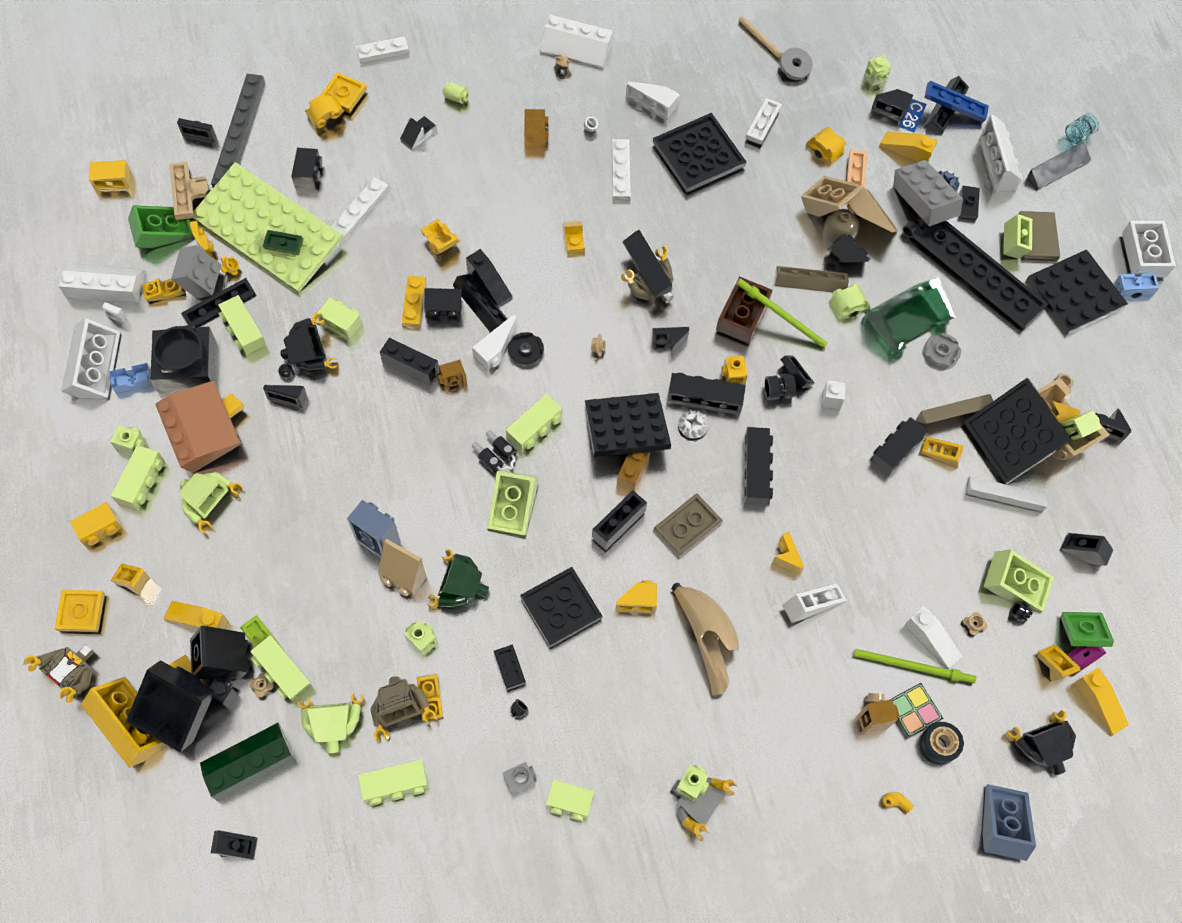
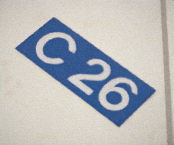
M912 99L899 127L915 132L927 104Z

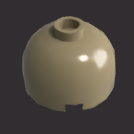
M839 209L829 214L825 220L823 231L826 238L831 242L836 241L843 234H849L856 239L860 223L858 217L852 214L850 210Z

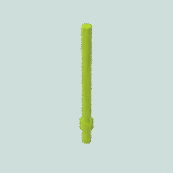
M741 278L736 284L745 290L752 299L756 298L822 348L827 345V341L761 294L754 285H749Z
M856 648L854 650L855 657L943 676L955 682L960 680L973 684L976 683L977 676L962 673L958 669L952 668L949 670Z

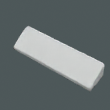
M969 477L967 495L1040 512L1047 508L1046 494Z

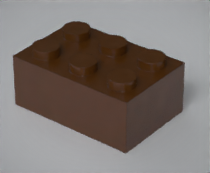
M739 276L738 280L741 278L749 285H754L761 294L771 299L772 289ZM735 284L718 319L716 330L750 344L767 307L756 298L752 299L745 290Z

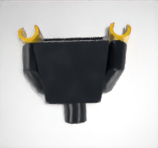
M316 313L312 319L307 318L293 325L289 335L284 338L286 348L280 351L281 357L284 360L289 359L291 364H298L300 368L307 370L324 369L327 366L332 369L338 367L330 366V361L336 360L334 357H330L327 361L323 360L326 359L317 326L313 325L315 323L318 326L325 324V320L317 321L318 317L323 316L321 313Z
M1063 710L1058 712L1059 717L1056 715V712L1050 715L1052 723L1023 734V737H1020L1021 731L1018 727H1013L1012 729L1016 736L1011 735L1009 731L1006 733L1007 739L1017 741L1016 745L1032 761L1046 767L1051 766L1054 775L1066 772L1063 761L1073 757L1076 734L1069 722L1064 720L1066 712Z

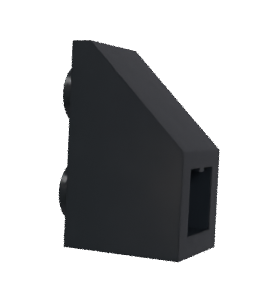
M849 234L841 235L827 249L839 263L868 262L870 260L867 256L868 252L862 247L859 248L855 244L856 240Z

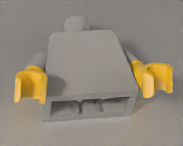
M708 777L706 782L709 783V786L704 795L699 793L695 802L676 791L680 783L679 779L671 788L672 791L681 796L676 806L682 825L692 833H695L700 841L703 840L700 835L702 831L709 834L705 824L726 794L723 791H726L730 796L735 794L732 790H729L731 786L738 787L733 780L728 779L725 781Z

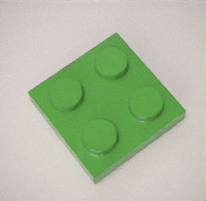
M1062 612L1061 620L1071 646H1113L1114 639L1103 613Z

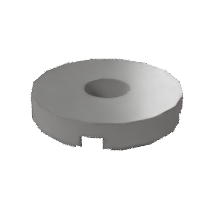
M795 47L785 50L780 58L779 65L781 71L787 74L788 78L802 80L812 70L813 63L806 51ZM792 61L798 62L799 67L794 66Z
M939 333L935 336L932 335L924 345L925 358L929 363L939 368H949L955 365L961 355V347H959L958 341L948 334ZM938 348L946 349L947 353L939 352Z

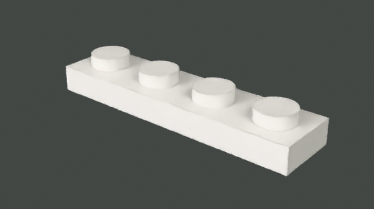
M612 139L613 200H630L629 139Z

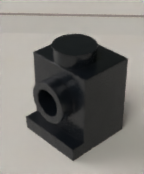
M214 679L209 687L215 691L211 700L228 709L240 690L233 687L234 685L226 680L220 682Z

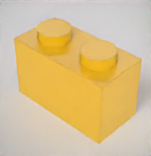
M126 160L90 162L89 181L94 190L130 188L131 170Z
M107 502L70 521L79 541L85 547L98 543L100 539L113 535L122 528L116 514Z

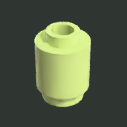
M447 82L443 88V95L452 101L463 104L469 98L468 88L465 86Z

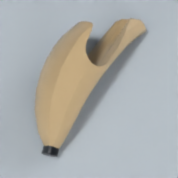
M674 583L671 590L675 593L696 636L708 673L711 696L718 697L725 692L729 685V677L718 640L720 638L729 651H739L738 635L730 618L714 599L702 591L691 587H682L680 583Z

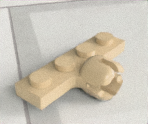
M187 162L169 164L176 220L194 218L193 200L204 199L209 194V185L205 182L207 179L206 177L190 179Z

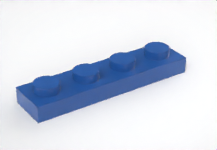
M931 80L927 83L924 98L982 123L987 119L989 105Z

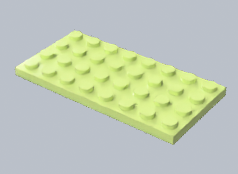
M236 162L194 210V220L297 292L304 288L344 238L335 229ZM267 230L302 236L304 240L299 255L264 249L263 243Z

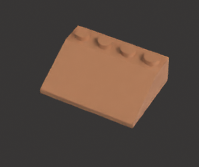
M214 381L170 394L155 403L180 467L191 473L196 472L241 445Z

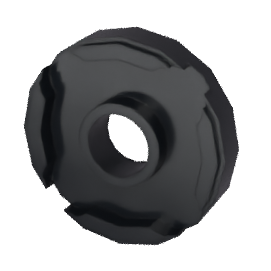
M521 332L514 335L510 343H508V356L514 364L521 367H531L542 360L544 344L541 338L533 335V333ZM527 346L531 350L529 352H522L521 348Z

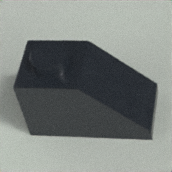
M899 89L878 94L874 99L872 109L903 120L913 94Z
M1068 533L1061 548L1064 552L1088 564L1107 566L1113 552V548L1105 536Z

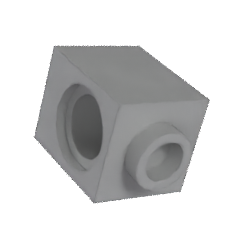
M526 762L503 772V777L511 795L535 785L534 778H537L532 766L528 767ZM518 773H524L527 779L519 783L515 780V776Z

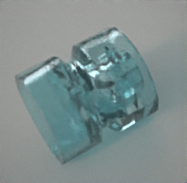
M1086 113L1066 126V136L1072 143L1079 144L1099 130V122L1094 115Z

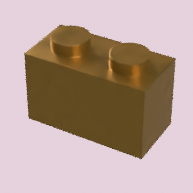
M525 109V148H545V141L549 139L548 130H545V127H549V116H545V109Z
M650 452L630 453L627 455L617 477V486L629 491H635L649 461Z
M892 699L867 704L859 713L864 733L888 729L898 720V708L896 705H893Z

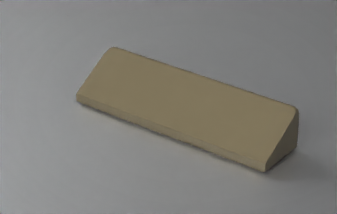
M784 266L776 267V286L827 292L848 288L849 280L847 273Z
M991 394L923 410L916 420L917 422L928 424L980 411L993 402Z

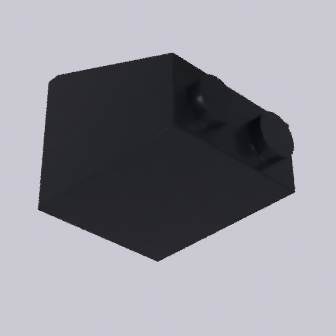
M200 626L190 638L191 673L199 679H241L250 668L249 659L246 658L249 644L248 640H245V633Z

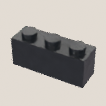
M388 338L380 350L382 363L428 385L432 384L440 371L438 360L392 338Z
M911 417L906 422L902 421L896 428L898 431L895 434L890 433L884 442L886 444L883 447L879 445L873 452L875 456L871 462L888 476L894 472L928 433L927 429Z
M632 490L592 529V538L607 550L646 511L647 502Z

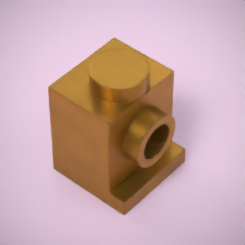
M460 359L439 366L440 373L437 376L440 384H444L445 387L455 386L462 381L463 384H467L466 373Z

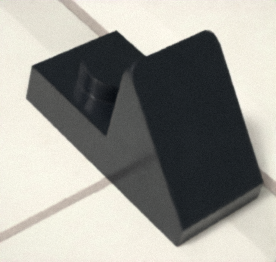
M425 116L418 121L410 118L400 140L413 150L436 131L437 127Z
M689 327L652 328V343L660 345L670 343L671 355H673L688 339Z
M1119 408L1115 410L1110 418L1104 414L1095 413L1100 420V424L1110 434L1109 436L1124 441L1132 430Z
M221 830L214 831L210 853L224 858L252 860L256 837Z

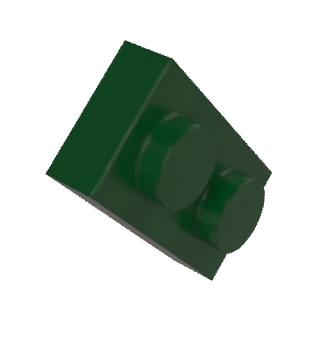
M267 230L263 247L267 250L299 255L304 239L299 235Z

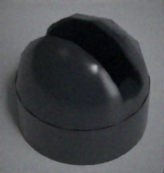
M287 363L280 365L278 369L279 376L283 380L291 379L294 376L292 366ZM284 369H287L288 374H284Z
M516 699L510 707V713L514 712L516 714L514 717L520 718L528 712V707L524 702Z

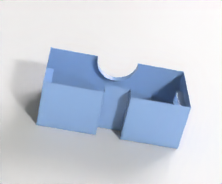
M1141 273L1138 277H1135V274H1120L1116 279L1117 289L1122 296H1132L1135 293L1154 295L1159 289L1155 273Z
M148 363L131 366L132 370L128 371L125 368L109 371L111 387L114 392L120 393L153 385L150 379H148L151 375V368Z

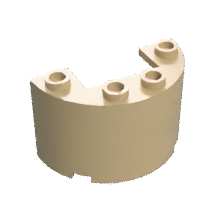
M1061 378L1038 390L1055 415L1057 414L1051 401L1070 406L1066 400L1072 391ZM1101 425V429L1083 438L1073 440L1050 456L1058 460H1069L1107 438L1110 434Z

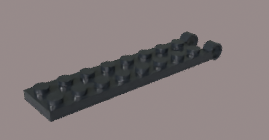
M910 221L903 227V232L907 237L915 238L1023 329L1047 307L1048 303L948 221L931 226L926 225L923 229L915 222Z

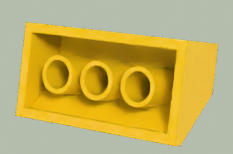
M122 677L91 688L81 705L130 768L146 761L166 744L126 722L137 692L128 680Z

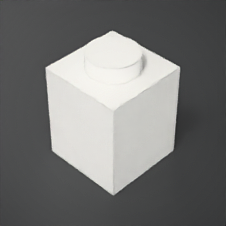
M827 381L823 389L822 407L840 410L845 400L846 383Z

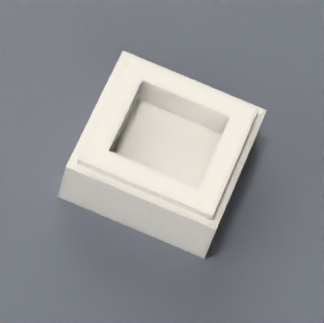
M106 302L103 304L102 309L108 318L124 323L126 316L121 308Z

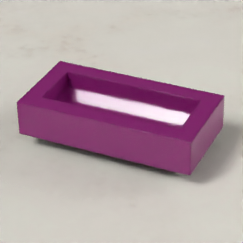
M1079 646L1067 654V656L1082 671L1105 655L1106 651L1102 647Z

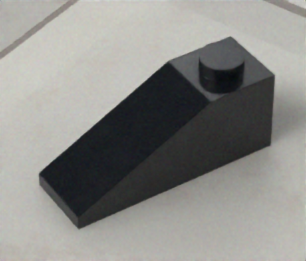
M481 249L466 257L467 270L498 307L513 298L496 268Z

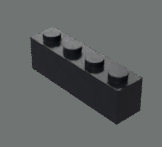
M672 373L667 401L741 413L746 385H741L738 382H723L720 379H706L702 376L694 377L684 373Z
M747 427L745 432L744 504L767 506L769 499L773 498V488H770V482L773 480V470H770V464L773 463V453H770V447L773 446V435H770V428Z

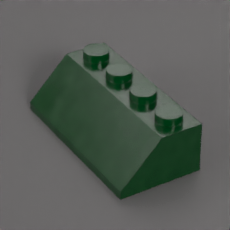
M276 723L200 762V766L210 796L219 801L296 759L280 724Z

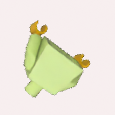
M217 472L204 475L196 473L190 480L185 479L180 483L181 491L179 496L182 498L181 506L183 513L194 524L197 523L199 525V530L203 534H207L203 530V526L209 525L212 528V525L201 518L205 519L227 493V488L231 489V494L234 497H239V493L234 491V489L238 488L243 491L240 483L232 484L231 480Z
M352 694L351 702L313 706L312 701L308 698V704L303 706V702L301 700L298 701V705L302 710V727L310 737L315 739V742H326V753L339 752L338 741L345 740L348 735L353 733L359 721L361 706L364 703L362 694L359 701H355V695Z

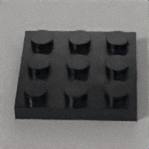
M573 567L564 570L520 595L550 648L603 617Z

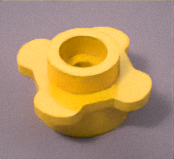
M223 256L221 258V271L223 273H231L233 276L237 275L238 261L234 257L227 258Z

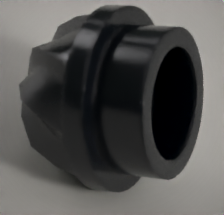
M1018 601L1011 609V615L1017 621H1027L1033 613L1032 608L1026 602Z

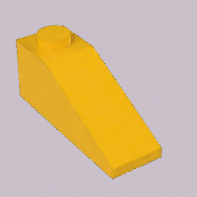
M886 131L879 146L916 162L923 160L928 162L938 141L923 134Z
M171 601L163 618L165 621L197 631L200 626L225 629L228 620L222 613L205 607Z
M1099 667L1074 682L1111 736L1129 725L1111 683Z

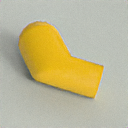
M900 792L886 793L882 797L883 804L886 807L900 806L906 813H909L914 807Z

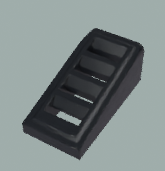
M263 386L267 398L296 406H302L307 395L304 386Z

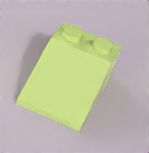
M498 470L487 528L526 535L539 477Z
M1013 550L994 552L984 587L1000 597L1015 603L1018 601L1026 602L1033 610L1044 612L1054 576Z

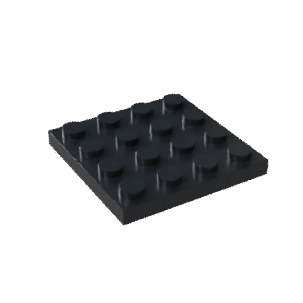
M712 112L653 138L654 145L686 192L745 167L747 163Z
M1087 249L1035 272L1027 278V281L1038 296L1048 303L1047 308L1067 335L1120 311L1128 305L1127 301Z
M1025 378L964 421L1005 484L1010 483L1073 441L1029 378Z
M659 393L585 400L594 457L671 449V441Z

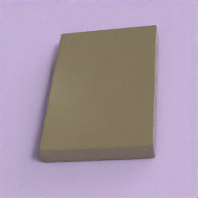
M1020 211L1019 215L1033 219L1032 251L1023 255V259L1059 260L1060 249L1055 212Z
M696 493L656 525L653 530L680 558L717 528L723 520Z

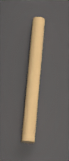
M741 16L739 22L780 60L783 53L745 17Z

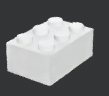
M1130 221L1122 235L1131 274H1135V277H1138L1141 273H1155L1156 277H1167L1176 264L1166 222Z

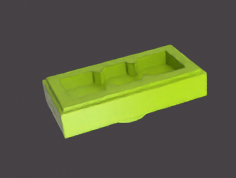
M257 615L240 627L254 647L270 635L273 637Z

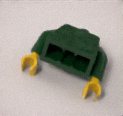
M447 549L445 552L450 557H442L444 563L448 564L438 592L440 597L438 599L435 595L428 596L431 600L435 599L433 604H427L431 609H436L438 606L455 607L465 605L473 600L476 594L485 597L489 590V586L480 583L482 572L478 570V567L470 557L461 554L453 555V552Z

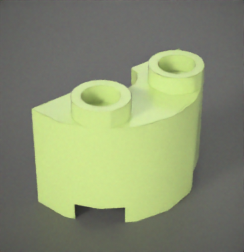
M857 283L844 290H835L832 293L833 297L829 301L837 319L847 317L856 311L860 313L870 309V304Z

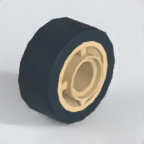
M936 722L929 726L922 734V751L927 758L935 763H949L958 758L962 753L964 747L963 735L951 723ZM939 738L946 742V747H942L939 744Z

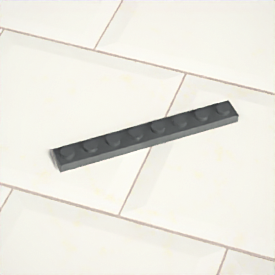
M246 74L211 181L213 188L235 162H239L263 87L264 77L262 75Z

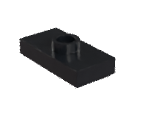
M181 118L177 121L181 134L214 140L216 137L211 124Z
M962 186L961 197L963 202L959 217L977 220L980 188Z
M784 355L780 359L788 369L789 374H793L795 380L802 388H810L814 384V381L794 356Z
M513 644L494 650L506 690L526 684Z

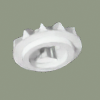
M690 410L689 412H684L679 418L678 426L681 433L686 437L699 438L707 432L708 421L705 414H701L699 410ZM694 419H696V424H698V425H695V426L691 429V423H690V422H692Z

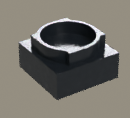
M193 325L174 326L165 330H152L150 381L156 390L192 388L214 381L215 337L209 326L194 327Z
M160 660L146 670L126 722L181 753L194 741L215 691L205 686L199 678L179 666L174 668Z

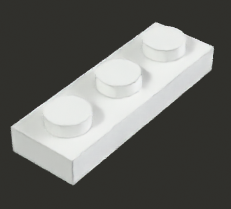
M405 36L356 46L360 63L409 54Z
M766 98L745 139L761 145L782 104Z

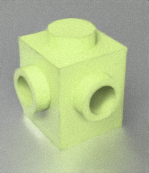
M884 55L870 59L865 74L871 84L875 85L887 81L891 65Z
M118 425L110 443L116 450L132 455L137 445L144 447L145 439L140 430L134 427L126 428Z
M418 620L416 623H411L405 630L406 640L422 656L437 643L436 636L433 634L434 630L428 623L423 624Z
M689 765L676 791L695 802L699 793L704 795L709 786V783L706 782L709 775L705 774L706 771L702 767Z

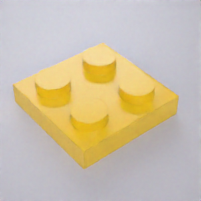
M337 72L321 95L326 97L330 93L333 94L342 109L350 113L367 90V86L360 81Z
M62 590L54 629L56 631L98 632L105 593L97 590Z

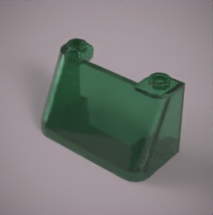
M937 278L916 284L864 313L867 320L891 351L896 350V352L906 349L909 340L932 327H945L950 324L949 321L955 318Z

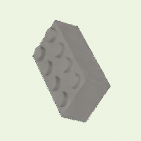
M926 160L895 170L893 187L928 226L960 216L963 198Z

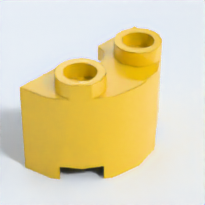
M331 93L326 97L323 95L315 97L309 102L310 107L305 109L307 117L316 130L324 127L329 118L336 119L344 112L336 97Z
M826 127L809 139L806 145L813 151L818 150L822 154V158L831 165L844 154L846 142L843 137H839L830 127Z
M439 219L420 229L422 235L430 242L428 246L436 255L460 243L456 234H452L449 227Z

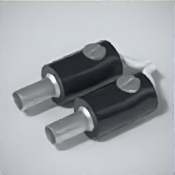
M491 430L485 434L493 441L492 447L508 462L511 461L510 467L502 468L504 463L489 448L483 449L477 442L472 444V448L479 453L478 459L493 473H497L498 470H512L514 468L513 463L518 451L502 436L497 437Z

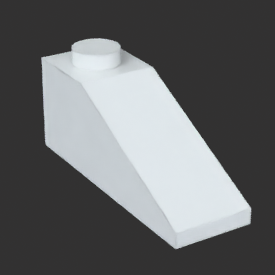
M628 81L626 86V95L665 118H668L679 105L680 94L666 86Z
M511 316L472 347L473 356L487 370L496 367L501 362L508 343L517 327L516 316Z
M836 583L796 594L784 603L783 607L791 623L828 610L847 600Z
M925 606L905 624L946 669L952 667L962 657V654L940 621Z

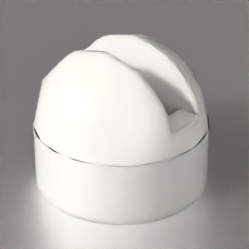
M587 117L584 121V129L588 132H592L598 127V121L594 117Z

